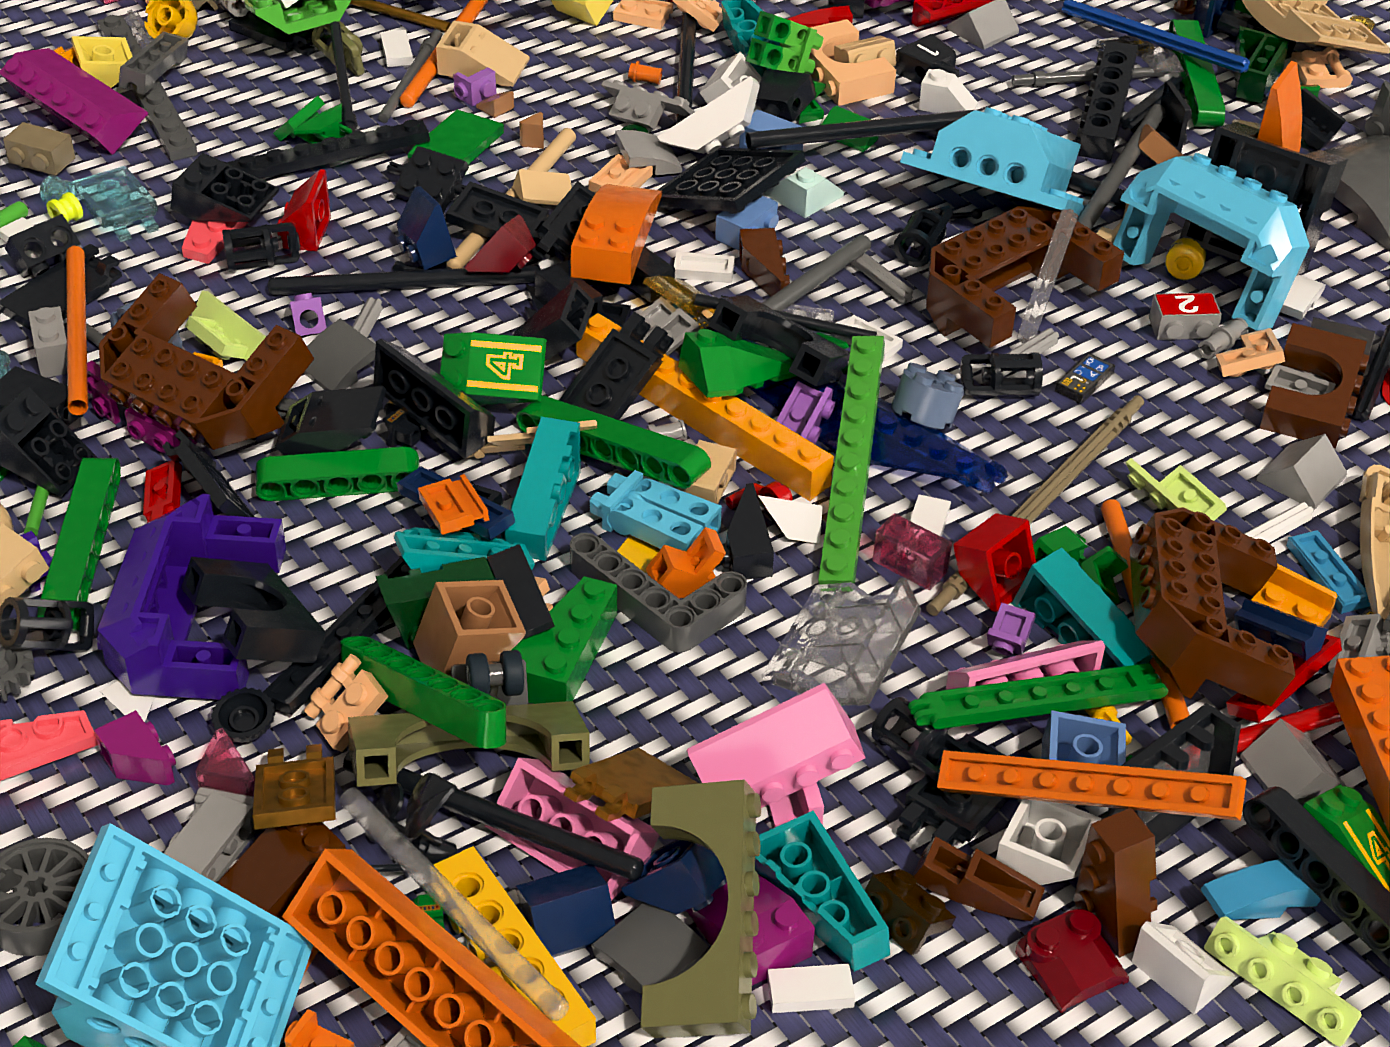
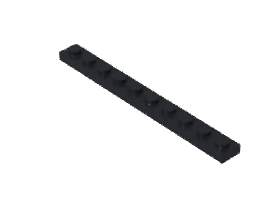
M473 485L478 495L499 505L504 503L501 492ZM435 523L429 528L438 530ZM463 528V529H461L460 531H458V532L474 533L473 531H471V530H469V529H467V528ZM401 556L383 574H387L388 579L407 576L411 569ZM377 580L325 630L324 646L320 649L315 664L293 662L263 691V693H267L268 697L272 698L275 709L293 715L310 698L316 688L321 687L332 676L331 670L336 664L341 663V640L351 636L371 637L391 616Z

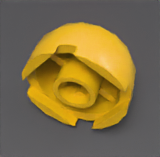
M150 0L146 6L145 13L148 14V22L144 21L145 28L154 39L163 31L189 39L196 30L198 16L190 0Z

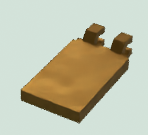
M322 744L306 745L305 760L284 762V748L269 749L267 756L268 764L256 765L253 802L254 829L336 820L334 757L322 758Z
M636 748L573 770L570 778L576 785L572 788H566L564 796L576 803L588 800L595 795L606 802L603 807L598 806L596 808L595 815L608 822L619 819L624 814L636 819L651 813L653 787L698 784V782L646 751Z

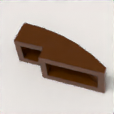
M937 836L934 837L923 851L913 874L917 884L955 902L984 912L1026 921H1032L1035 917L1045 887L976 848L969 856Z

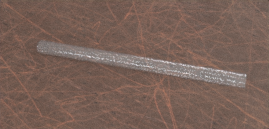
M353 787L346 790L340 798V805L551 1021L563 1019L569 1010L568 1001L358 788Z

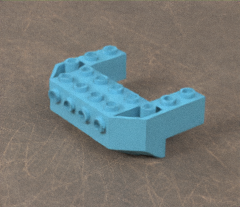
M1195 153L1194 156H1176L1141 171L1120 199L1129 204L1113 245L1124 251L1123 261L1131 265L1149 264L1170 214L1175 213L1245 249L1240 262L1252 267L1253 270L1231 318L1244 319L1248 327L1256 331L1273 328L1310 247L1297 205L1287 201L1288 196L1276 190L1266 191L1261 188V182L1248 177L1242 179L1236 176V170L1224 165L1217 167L1211 164V158L1200 153Z

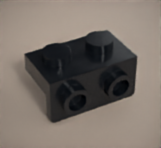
M1303 88L1301 90V137L1310 147L1321 150L1335 137L1346 122V119L1306 88Z

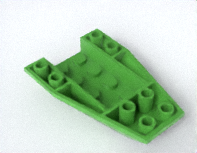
M245 0L244 4L256 16L287 34H293L330 24L334 21H340L351 0H298L287 9L282 8L277 0Z

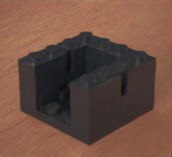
M1239 122L1217 127L1208 153V157L1212 159L1211 164L1217 167L1220 165L1230 167L1236 170V176L1245 179V177L1255 179L1262 183L1261 188L1266 191L1276 190L1288 196L1287 201L1297 205L1298 209L1302 205L1299 214L1310 247L1297 275L1307 271L1325 221L1320 218L1324 212L1330 210L1348 159L1322 150L1302 154L1257 138L1260 129ZM1187 219L1185 220L1179 239H1193L1206 250L1240 262L1245 251L1244 248Z

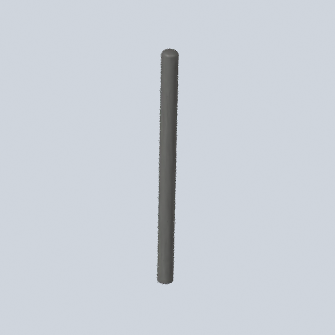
M1155 104L1150 108L1078 217L1077 221L1090 228V230L1142 152L1138 142L1145 124H1149L1156 130L1164 118L1166 110L1162 105Z
M859 235L762 302V304L773 310L783 311L871 249L870 239L865 235Z

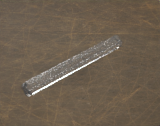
M1063 209L1059 215L1017 334V340L1022 344L1037 335L1078 219V214L1074 210Z

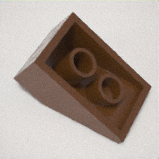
M323 822L266 828L217 884L275 917L284 920L282 918L283 914L324 849H346V847Z

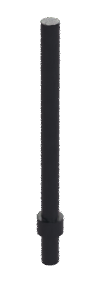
M334 21L329 26L340 103H342L341 124L352 129V132H356L358 124L352 109L341 27L339 22Z
M696 293L694 305L716 309L720 299L728 296L721 295L718 298ZM774 310L803 327L816 332L852 339V336L877 335L875 331Z

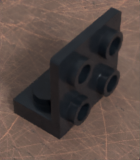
M1165 81L1160 105L1165 108L1166 114L1156 131L1182 153L1183 144L1187 140V124L1192 116L1191 107L1185 102L1180 91L1176 89L1172 81ZM1140 123L1136 127L1131 129L1133 133L1136 131Z

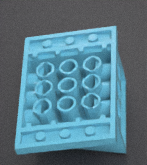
M985 107L984 112L974 110L939 130L932 154L914 148L912 154L903 151L900 163L1078 216L1086 207V205H1083L1084 199L1066 193L1081 144L1047 132L1048 128L1042 127V125L1036 124V122L1030 121V119L1016 115L1011 117L1008 114Z
M109 823L102 826L35 985L58 996L51 1011L66 1038L84 1047H279L314 945L288 923Z

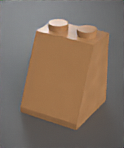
M503 580L436 582L413 644L420 662L451 676V666L454 664H466L468 654L484 653L487 656L488 662L500 661L501 652L512 650L524 638L526 631Z

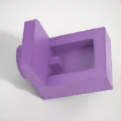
M488 67L469 77L459 72L453 74L455 96L471 106H475L477 103L497 94L495 71Z
M1001 603L993 627L989 628L987 633L988 645L992 646L995 652L1002 655L1011 656L1013 653L1022 655L1035 621V613Z

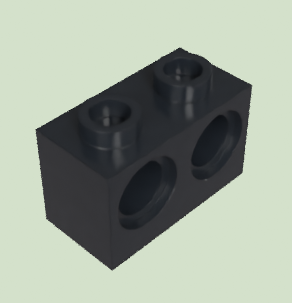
M60 214L10 236L5 250L23 278L32 274L34 277H38L49 270L50 266L65 260L66 251L69 247H80L81 243L63 214ZM51 239L60 240L64 246L54 245ZM24 251H33L37 254L38 258H30Z

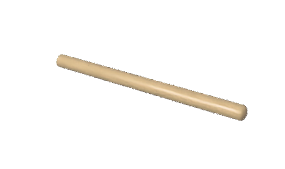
M564 128L527 170L548 172L576 140L575 132L570 128ZM513 187L506 192L507 195L520 199ZM471 232L456 248L457 257L446 261V267L452 269L463 268L489 238Z

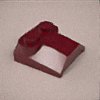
M1083 909L1070 910L1032 927L1016 945L1015 953L1060 1013L1119 984L1124 985L1129 982L1128 974L1100 935L1101 923L1093 913Z

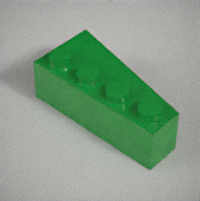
M584 576L549 611L555 627L521 640L512 649L518 650L522 659L526 662L528 703L537 704L574 700L617 616V584Z

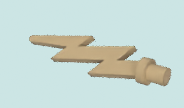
M596 420L579 422L580 431L597 428ZM538 426L526 428L525 433L487 436L488 444L469 457L475 456L476 459L484 458L486 453L525 450V444L533 443Z

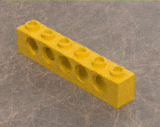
M472 846L432 865L433 883L429 884L430 894L435 895L437 903L442 902V905L448 911V919L453 930L457 934L463 933L468 940V949L581 1047H587L595 1043V1016L475 847Z

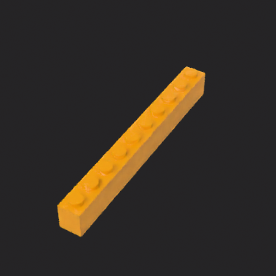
M599 313L589 318L582 339L576 343L577 356L588 362L610 331L614 328L620 332L622 327ZM663 354L664 357L661 359L663 363L639 393L640 396L677 419L683 420L685 424L717 444L737 449L738 457L787 486L808 501H811L831 486L833 455L736 396L707 398L678 367L679 362L667 354Z

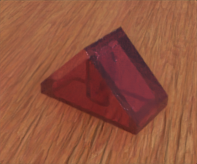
M223 728L216 730L196 769L199 788L208 787L254 797L255 777Z

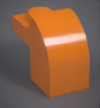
M705 527L687 551L663 545L646 567V572L677 598H685L716 577L713 570L720 564L726 552L716 530Z

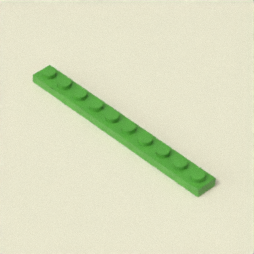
M852 336L818 579L820 589H854L885 348L884 336Z

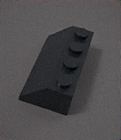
M383 339L376 341L373 387L384 386L386 388L385 398L465 459L488 444L487 436H494L496 419L489 410L481 407L469 398L465 392L457 389L441 374L436 373L424 364L420 358L412 355L403 347Z

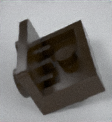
M896 869L874 874L865 888V892L888 926L889 936L910 955L917 954L920 951L927 936L950 930L956 919V916L945 908V903L941 899L928 894L917 884L914 876L904 870Z

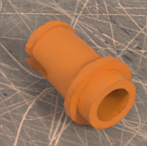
M636 61V63L630 64L628 78L633 79V82L639 80L660 85L663 68L641 65L640 61Z

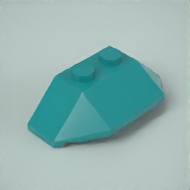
M417 527L406 529L403 532L397 531L394 535V540L405 562L411 570L420 568L421 573L441 570L442 564L486 557L489 564L487 556L520 544L531 570H533L535 565L525 544L517 542L510 544L496 537L489 540L477 533L454 532L441 535L437 529Z

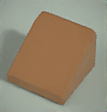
M508 91L495 94L477 103L476 108L496 118L514 108V93Z

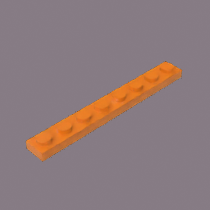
M943 750L937 788L946 792L1117 809L1132 808L1137 811L1241 821L1247 780L1242 776Z

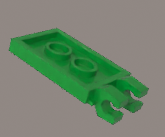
M457 109L429 133V142L413 146V149L408 153V158L410 159L417 146L464 160L469 165L504 133V124Z

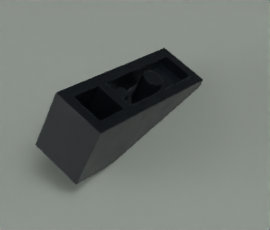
M753 483L746 484L727 531L726 547H723L726 555L722 559L723 568H729V571L742 574L746 580L773 577L774 550Z

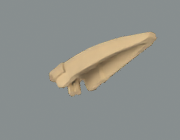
M1372 465L1363 473L1359 501L1362 503L1360 515V555L1365 588L1373 614H1380L1385 622L1390 612V469L1382 465Z

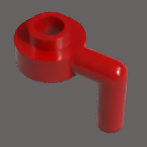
M774 481L766 486L753 483L757 497L759 495L793 500L789 488L780 482ZM745 488L726 497L725 501L730 509L738 506Z

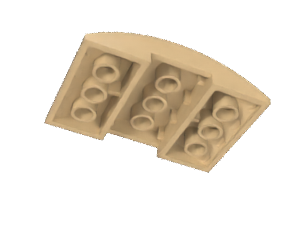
M1242 0L1251 15L1262 26L1282 38L1366 54L1380 55L1390 53V47L1364 24L1341 19L1326 6L1328 0Z

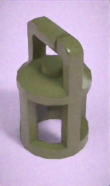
M337 21L341 27L346 68L356 76H361L365 73L361 58L363 51L362 42L341 21ZM330 24L315 27L312 32L314 46L335 65L332 42L327 46L319 39L324 28L330 33Z

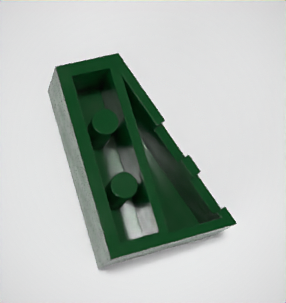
M1239 26L1234 54L1248 58L1250 64L1248 71L1245 73L1234 71L1236 97L1243 98L1248 102H1263L1270 90V86L1273 85L1284 67L1290 40Z
M486 557L442 564L441 570L421 573L420 568L409 570V575L390 579H388L387 574L376 576L386 606L408 650L414 647L413 641L436 582L495 580Z

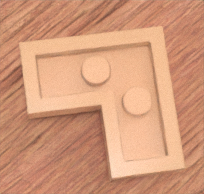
M1271 328L1240 335L1243 348L1216 354L1217 365L1223 377H1239L1244 375L1246 371L1258 368L1270 369L1278 363L1285 362L1283 349Z

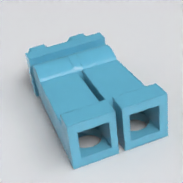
M636 470L628 477L615 473L607 483V493L610 496L596 492L590 498V512L602 518V529L608 532L615 530L621 535L630 534L659 549L663 545L687 551L705 527L716 530L717 534L721 531V505L649 478L643 479V473Z

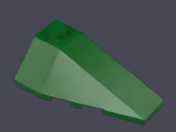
M700 329L698 332H685L678 367L707 398L735 396L743 393L744 387L750 385L757 389L763 387L766 380L779 382L796 376L789 372L794 360L778 350L745 340L734 341L719 332L709 329Z

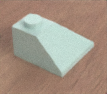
M807 167L779 181L778 185L764 192L766 196L804 218L844 196L843 190Z

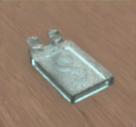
M126 166L71 182L73 192L103 228L112 226L120 242L132 239L126 224L141 219L147 233L159 230L158 224L153 217L158 212L156 200Z

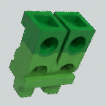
M760 11L754 35L780 43L775 45L752 38L745 61L774 70L813 74L816 64L815 60L809 59L812 48L816 50L821 48L823 36L819 35L816 29Z

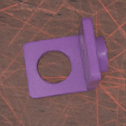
M312 293L294 296L295 301L289 302L288 306L292 312L296 334L305 336L324 331L326 323L321 297L313 298ZM311 310L317 314L318 323L315 327L306 328L300 323L302 312Z

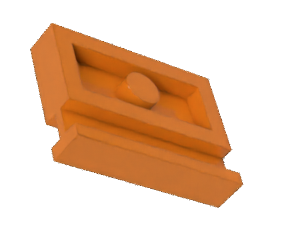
M465 474L460 475V480L452 482L449 478L418 488L419 499L441 535L458 532L463 528L475 525L474 520L481 518L484 522L489 520L487 507Z

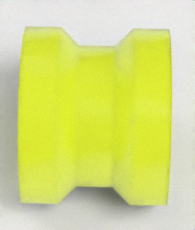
M71 192L63 194L59 200L52 199L47 202L46 207L50 218L63 214L69 223L70 220L77 221L83 217L82 206Z

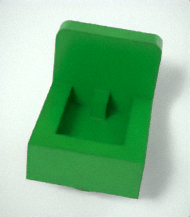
M1106 546L1080 564L1084 572L1102 588L1103 592L1116 605L1120 603L1113 577L1126 570L1129 566L1127 560L1110 546Z

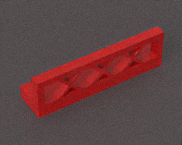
M914 0L911 23L916 27L970 12L994 0Z

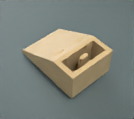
M455 20L436 46L438 75L453 78V74L459 72L469 77L488 67L495 71L496 84L502 87H513L530 60L528 55L481 25Z

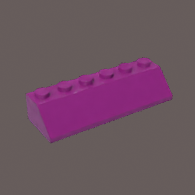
M50 48L16 52L0 70V75L16 91L112 155L148 115L146 110Z

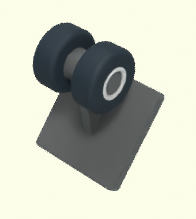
M518 650L503 651L500 654V661L489 662L484 653L468 654L466 664H454L451 666V677L506 703V706L528 704L526 662L522 659Z

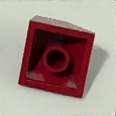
M518 214L504 224L464 268L468 272H510L516 266L522 269L533 258L530 252L536 246L524 219Z

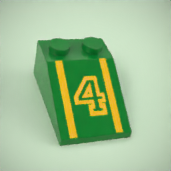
M475 332L444 334L440 374L479 405L541 402L547 340L544 338Z
M1341 784L1305 802L1303 807L1390 892V834L1375 808L1363 800L1362 795L1358 791Z

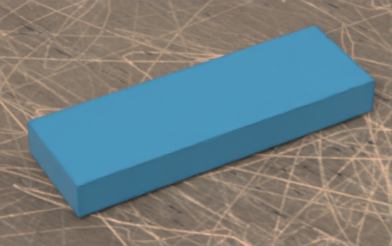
M1318 530L1288 537L1287 548L1314 582L1337 593L1334 607L1340 614L1370 606L1366 588Z

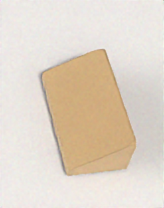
M525 169L517 171L512 186L518 197L523 201L532 204L558 206L572 188L570 177L566 173Z

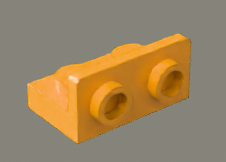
M1277 564L1278 568L1251 600L1324 627L1331 618L1337 593Z

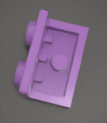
M797 381L776 421L816 444L821 433V428L819 427L823 418L828 420L835 407V402L832 401L833 389L826 387L824 392H821Z

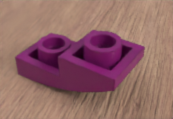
M91 360L87 363L88 394L93 397L92 406L99 416L106 417L116 425L121 422L118 404L107 394L109 389L101 379L100 366Z

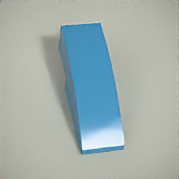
M1282 859L1260 863L1229 873L1204 884L1200 889L1218 917L1227 916L1231 920L1280 918L1287 907L1317 906L1321 901Z

